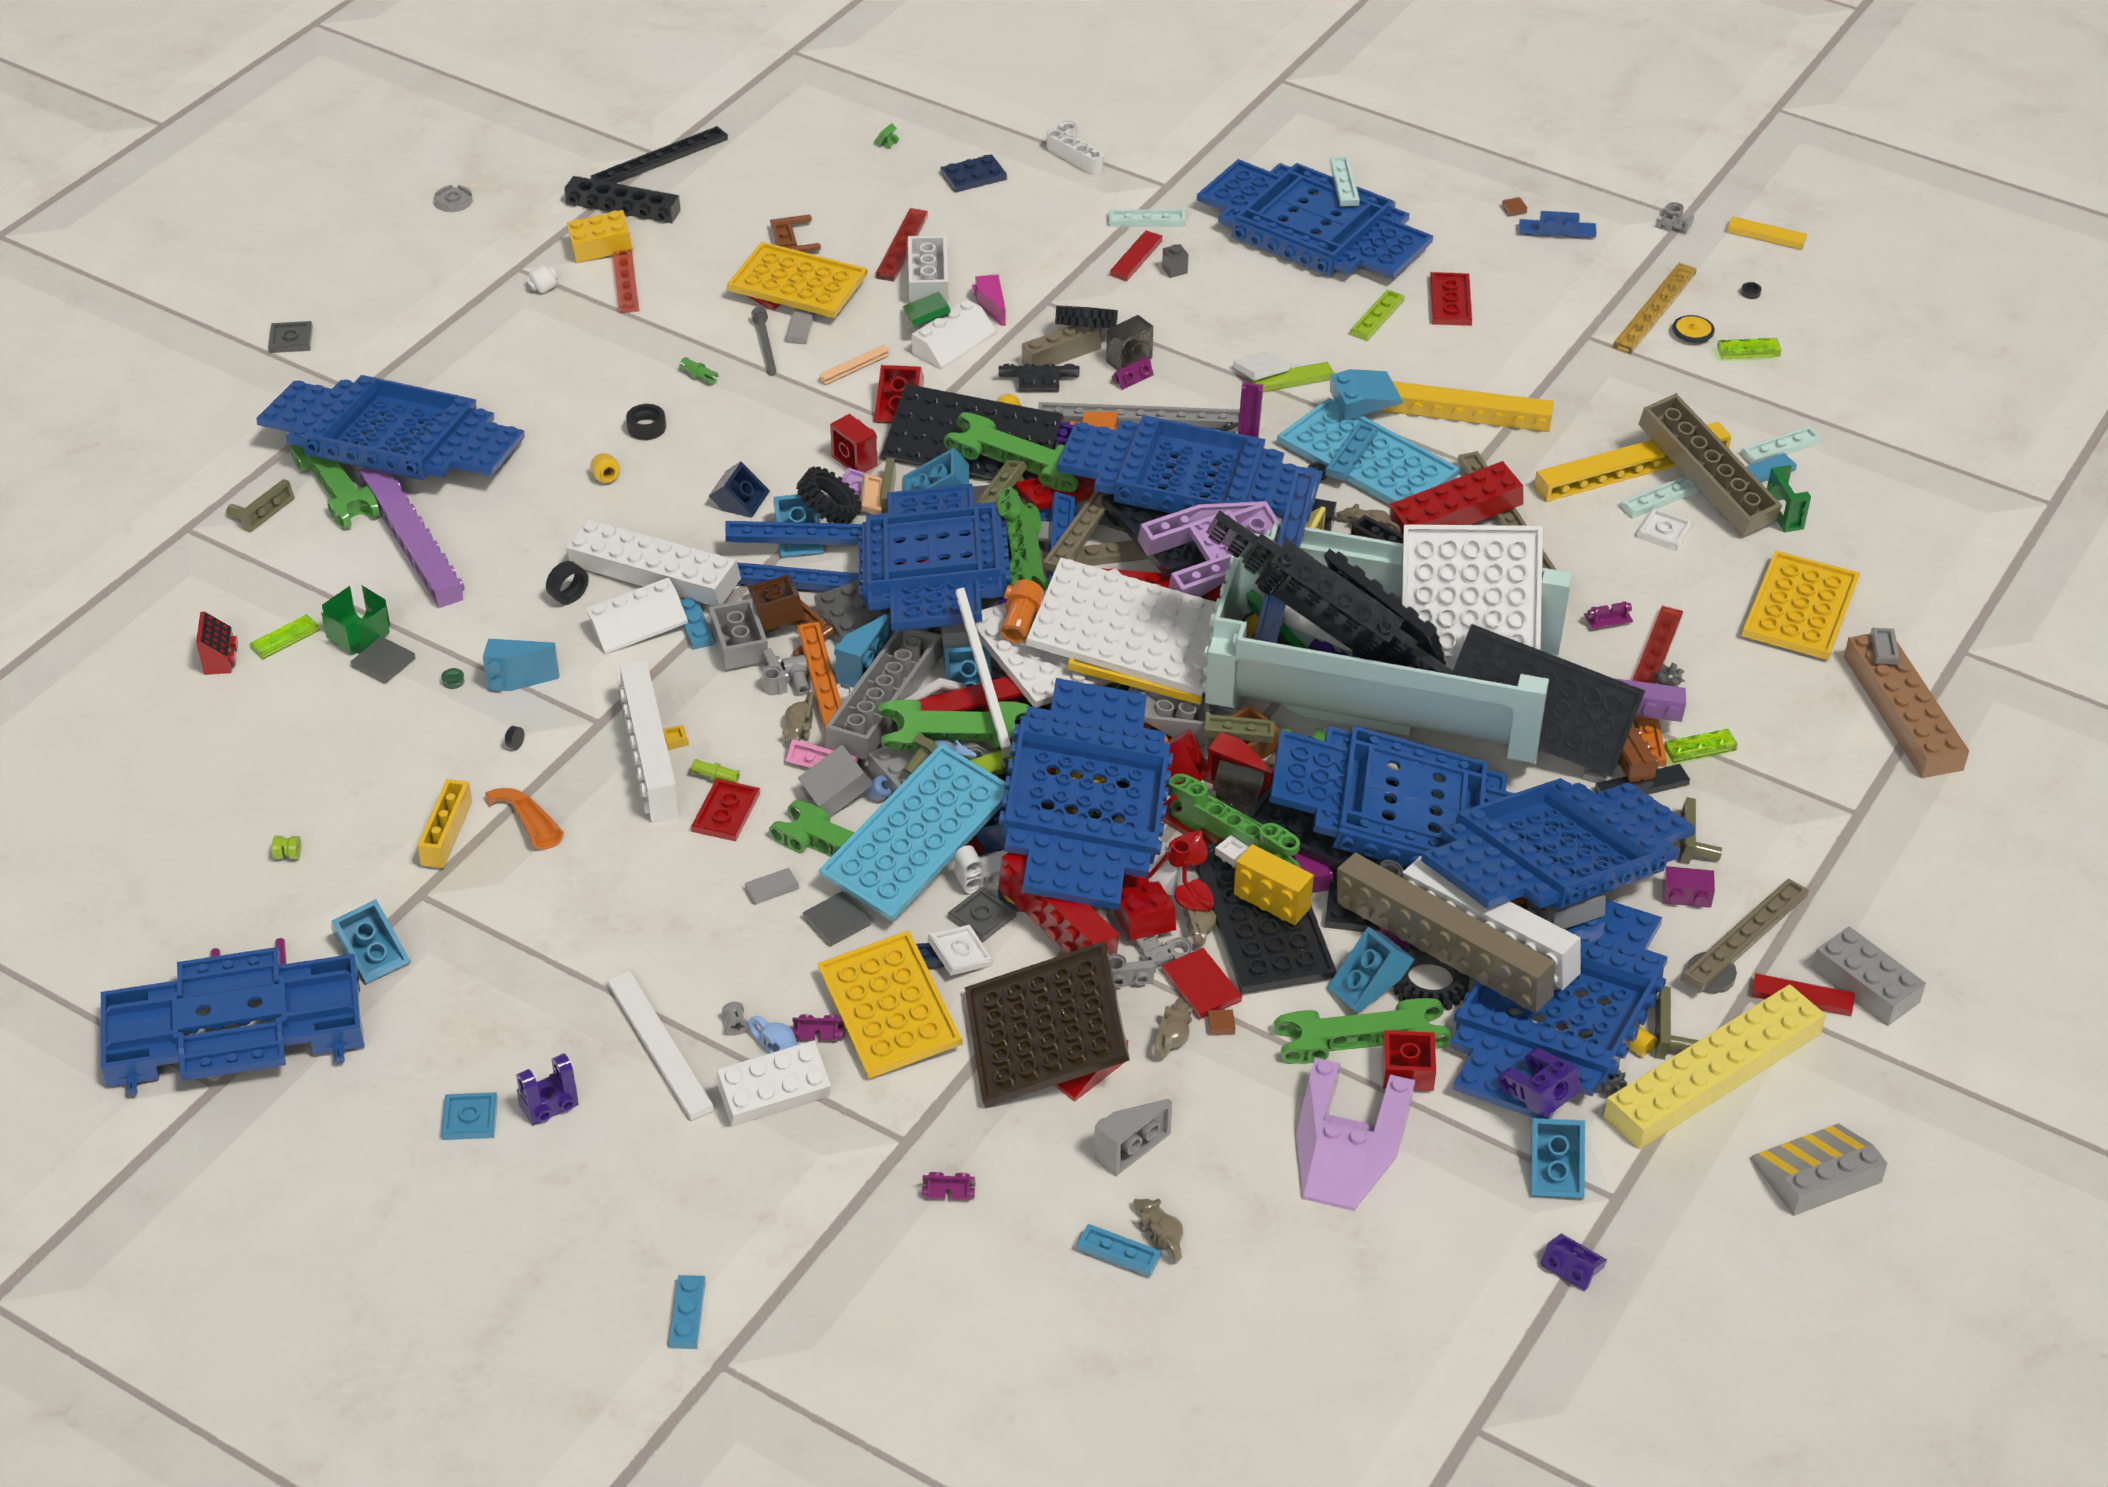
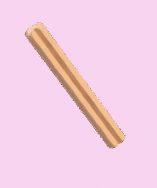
M885 345L877 347L819 375L820 381L824 385L887 357L889 350Z

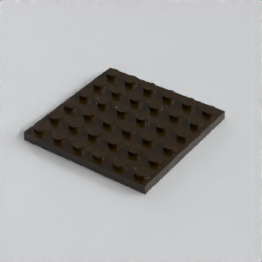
M1105 941L965 987L982 1102L985 1107L1130 1061L1108 947Z

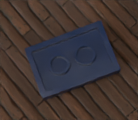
M992 154L940 167L941 175L955 193L1007 180V173Z

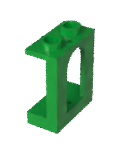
M1791 465L1771 468L1767 490L1778 501L1785 500L1786 502L1784 515L1780 511L1777 517V522L1784 533L1804 530L1811 500L1808 491L1794 493L1790 487Z

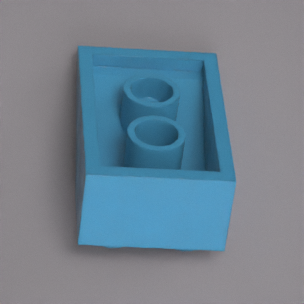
M1349 369L1331 374L1330 392L1345 420L1396 406L1403 402L1387 371Z
M952 448L904 475L903 491L969 484V463L955 448Z
M798 494L774 497L775 522L820 523L818 513L814 514L812 512L813 509L811 507L807 508L805 505L807 502H803ZM779 543L781 558L824 554L823 544Z
M885 614L845 635L840 643L836 644L834 648V655L836 656L834 672H836L837 683L855 687L889 640V615Z
M488 638L483 654L488 690L513 691L559 679L558 659L554 642Z
M982 646L992 680L990 653ZM971 647L944 649L945 679L964 683L966 687L981 683Z
M377 899L332 920L331 930L346 955L355 954L358 972L365 984L411 963Z
M1367 927L1327 988L1355 1012L1359 1013L1399 982L1415 959L1388 937Z
M1532 1119L1531 1196L1584 1199L1585 1120Z

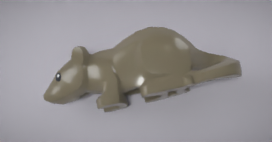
M1356 503L1353 507L1336 513L1340 519L1350 523H1355L1362 516L1366 515L1400 534L1402 533L1401 527L1393 523L1389 514L1382 510L1359 509V504Z
M810 692L803 702L792 704L785 712L787 728L783 729L782 734L785 736L783 741L787 743L788 747H790L792 739L800 741L801 738H805V740H809L813 722L812 703L816 696L815 692Z
M1184 908L1183 914L1185 917H1188V931L1190 935H1194L1197 947H1201L1206 942L1207 934L1216 926V914L1213 910L1199 912Z
M1178 998L1175 1001L1174 1010L1168 1006L1165 1007L1164 1017H1162L1155 1043L1154 1055L1156 1058H1165L1171 1048L1182 1046L1189 1038L1188 1023L1192 1022L1190 1014L1193 1008L1189 1007L1188 1003L1182 998Z
M1134 1199V1206L1143 1221L1139 1223V1228L1143 1232L1150 1230L1153 1234L1150 1236L1151 1242L1160 1250L1169 1248L1176 1262L1182 1259L1180 1241L1183 1237L1181 1221L1165 1213L1160 1208V1199L1154 1201L1150 1199Z

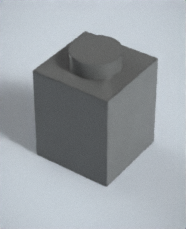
M1181 244L1165 247L1162 251V268L1170 278L1188 274L1189 254Z

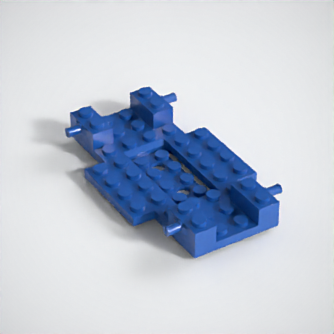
M278 947L177 962L176 981L101 992V1070L106 1086L112 1087L127 1084L126 1094L132 1096L133 1091L135 1096L138 1093L137 1083L159 1079V1065L180 1062V1077L182 1081L286 1065L285 1046L311 1042L314 1055L334 1052V1062L339 1064L340 1057L341 1064L344 1063L345 1050L365 1047L359 1003L360 981L355 954L280 965ZM254 1000H260L262 1002V1004L256 1008H251L248 1006L250 1002ZM202 1008H209L211 1010L207 1015H197L198 1011ZM264 1020L265 1022H269L246 1026L250 1024L251 1021ZM238 1024L240 1026H243L220 1030L224 1028L225 1025ZM212 1028L214 1030H217L194 1034L198 1032L200 1029Z

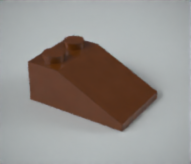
M789 574L747 587L764 631H775L780 626L786 624L795 625L800 623L801 620L806 619L799 593Z

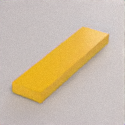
M1732 216L1727 229L1728 233L1800 250L1803 249L1808 235Z

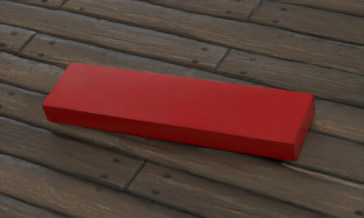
M1145 230L1111 268L1110 276L1128 281L1163 240V235Z
M1755 973L1751 997L1767 999L1790 984L1821 1011L1846 1016L1852 1015L1854 992Z

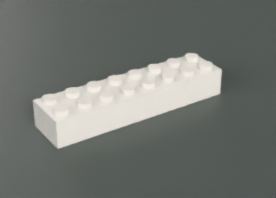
M590 519L585 522L566 547L569 560L584 570L640 586H647L669 577L679 597L691 598L694 601L711 606L723 604L741 579L737 560Z
M647 660L619 664L620 673L616 674L618 687H622L618 691L620 704H623V717L628 719L625 721L627 735L632 734L629 736L630 749L635 750L632 752L634 766L639 765L636 768V776L638 782L642 781L639 784L641 798L646 797V800H643L645 814L649 813L651 823L679 818L676 784Z
M1421 856L1402 872L1403 879L1554 960L1555 987L1564 990L1580 974V937L1510 901L1486 909L1423 863Z

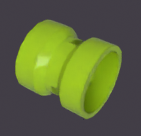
M275 835L273 837L272 856L274 859L289 857L290 859L298 860L300 858V836L285 838L284 836Z

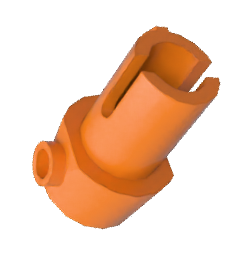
M1019 580L1013 586H1007L1003 596L1007 599L1005 604L1007 614L1001 629V635L1005 640L1011 643H1022L1025 641L1044 596V591L1039 584L1030 580Z

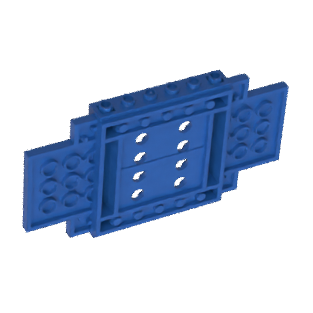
M1237 159L1197 194V201L1223 211L1218 217V222L1232 228V237L1328 276H1331L1337 270L1350 275L1355 269L1362 266L1370 271L1394 279L1433 242V235L1405 225L1409 220L1410 213L1395 208L1394 200L1356 186L1359 206L1342 207L1339 204L1333 177L1299 163H1295L1292 167L1279 163L1271 171ZM1294 210H1297V211H1298V212H1296V213H1291V212H1289V211H1294ZM1330 223L1331 225L1324 226L1322 224Z
M361 375L355 382L340 380L332 389L322 385L308 384L303 381H293L257 417V425L289 432L286 435V443L304 447L306 455L423 481L428 475L444 478L451 468L492 476L525 438V430L517 429L514 426L498 425L493 422L494 412H489L482 408L476 409V399Z
M1142 415L1139 424L1130 420H1120L1117 430H1112L1108 427L1092 426L1084 422H1075L1057 464V472L1096 479L1094 491L1114 494V502L1171 514L1200 504L1266 501L1275 515L1284 517L1295 468L1318 472L1307 522H1309L1323 471L1311 467L1304 468L1291 463H1282L1285 452H1279L1276 449H1264L1266 439ZM1166 466H1174V469H1169ZM1207 474H1215L1216 476L1210 477ZM1203 485L1212 486V488H1207ZM1158 487H1165L1167 489H1159Z
M973 484L888 492V513L867 515L866 522H862V531H858L860 599L865 600V607H869V610L882 611L886 608H891L892 631H907L917 628L929 629L936 626L950 627L955 624H964L956 596V591L960 588L965 589L974 622H983L981 598L995 599L1003 596L1007 583H1011L1006 519L999 515L995 502L974 504ZM971 555L969 558H962V556ZM944 557L949 558V559H947V560H940L941 558H944ZM919 560H927L923 563L918 562ZM898 562H905V564L896 565Z
M1056 678L1051 710L1028 706L1026 716L1021 717L1020 725L1015 724L1013 738L1017 739V742L1012 741L1010 755L1014 756V759H1009L1007 772L1011 773V776L1006 777L1004 790L1009 791L1008 794H1003L1001 807L1006 809L1000 812L998 825L1003 826L1001 836H1006L1004 851L1027 855L1022 887L1023 893L1119 910L1124 874L1147 878L1150 863H1154L1155 855H1160L1163 841L1158 839L1163 836L1165 823H1161V819H1165L1167 806L1163 805V802L1167 801L1169 788H1165V784L1168 785L1170 781L1171 771H1168L1167 767H1171L1173 754L1169 753L1170 744L1165 743L1166 732L1143 728L1147 700L1146 694ZM1055 768L1059 771V774L1051 775L1046 769ZM1078 772L1082 775V778L1078 780L1073 779L1070 773ZM1099 776L1104 778L1106 782L1098 784L1094 782L1093 778ZM1125 781L1129 784V787L1120 788L1116 782ZM1044 802L1051 803L1054 806V808L1051 810H1046L1042 808L1041 804ZM1066 807H1073L1077 810V813L1068 814L1064 809ZM1090 811H1096L1101 815V817L1098 819L1091 818L1088 813ZM1121 816L1124 822L1116 823L1111 817Z
M1352 725L1350 732L1328 726L1325 733V741L1281 730L1278 736L1269 802L1315 814L1313 831L1334 837V848L1352 853L1356 852L1359 855L1381 861L1393 860L1401 866L1408 868L1422 856V852L1448 844L1447 841L1440 837L1441 830L1456 824L1458 812L1514 793L1506 791L1507 774L1488 770V762ZM1387 764H1396L1399 770H1392ZM1433 776H1440V777H1442V780H1443L1444 782H1443V783L1436 782V781L1433 779ZM1386 780L1395 781L1397 787L1388 785ZM1438 792L1443 799L1435 798L1431 793ZM1390 796L1396 803H1388L1384 797ZM1429 809L1439 810L1441 816L1433 815ZM1389 813L1394 820H1386L1382 814ZM1428 826H1436L1439 833L1431 832Z
M1559 778L1458 812L1456 824L1441 830L1440 837L1447 841L1448 844L1422 852L1421 861L1486 909L1524 896L1539 908L1550 905L1555 910L1664 871L1667 862L1679 857L1680 850L1671 843L1694 835L1696 826L1629 782L1595 794L1584 784L1575 783L1572 785Z
M1606 899L1605 916L1566 928L1565 930L1581 938L1580 974L1564 990H1554L1553 997L1536 1014L1475 980L1474 988L1471 992H1467L1463 1006L1457 1008L1454 1015L1456 1033L1451 1040V1048L1470 1054V1057L1454 1081L1453 1090L1532 1118L1551 1119L1555 1111L1546 1118L1528 1109L1525 1102L1505 1092L1498 1082V1075L1509 1067L1533 1077L1536 1073L1527 1066L1525 1055L1535 1048H1541L1576 1066L1582 1090L1580 1093L1593 1097L1599 1084L1601 1086L1602 1083L1607 1085L1608 1079L1611 1076H1616L1621 1058H1626L1630 1042H1635L1637 1038L1638 1027L1645 1024L1648 1009L1654 1008L1657 993L1662 992L1666 984L1663 972L1668 956L1647 950L1662 924V917ZM1576 991H1584L1588 996L1578 998L1574 993ZM1605 998L1610 1000L1611 1004L1602 1006L1597 1001ZM1511 1008H1518L1522 1013L1512 1015L1508 1011ZM1534 1016H1542L1546 1020L1535 1023L1532 1021V1018ZM1562 1023L1566 1024L1569 1029L1559 1031L1555 1026ZM1586 1031L1590 1032L1593 1036L1583 1039L1578 1034Z

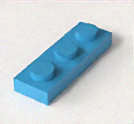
M691 598L680 600L688 623L684 624L683 627L692 649L714 645V638L699 602Z
M1091 1224L1086 1226L1077 1242V1250L1151 1277L1161 1258V1251Z
M678 1275L670 1334V1349H698L706 1285L705 1276Z

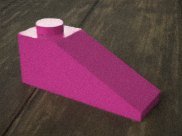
M999 274L975 276V284H972V295L976 296L978 305L1001 326H1006V308Z

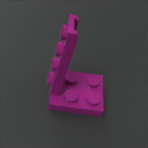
M1243 382L1238 434L1259 438L1264 385Z

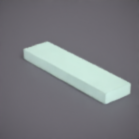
M1330 157L1329 163L1340 206H1359V196L1349 157Z
M1109 210V227L1186 226L1185 210Z
M1808 426L1742 448L1740 454L1750 464H1754L1782 453L1787 455L1819 444L1822 437Z
M1683 476L1622 500L1620 508L1633 519L1651 512L1653 508L1658 509L1699 493L1700 490L1687 476Z

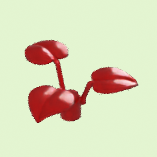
M1202 831L1189 832L1173 839L1168 845V852L1164 854L1159 863L1148 873L1147 878L1124 874L1122 888L1144 885L1149 882L1148 878H1151L1166 860H1169L1170 864L1174 867L1182 866V882L1184 885H1179L1175 889L1174 897L1176 902L1187 910L1211 911L1214 905V898L1210 888L1204 882L1197 879L1189 883L1187 881V865L1197 866L1203 864L1208 856Z

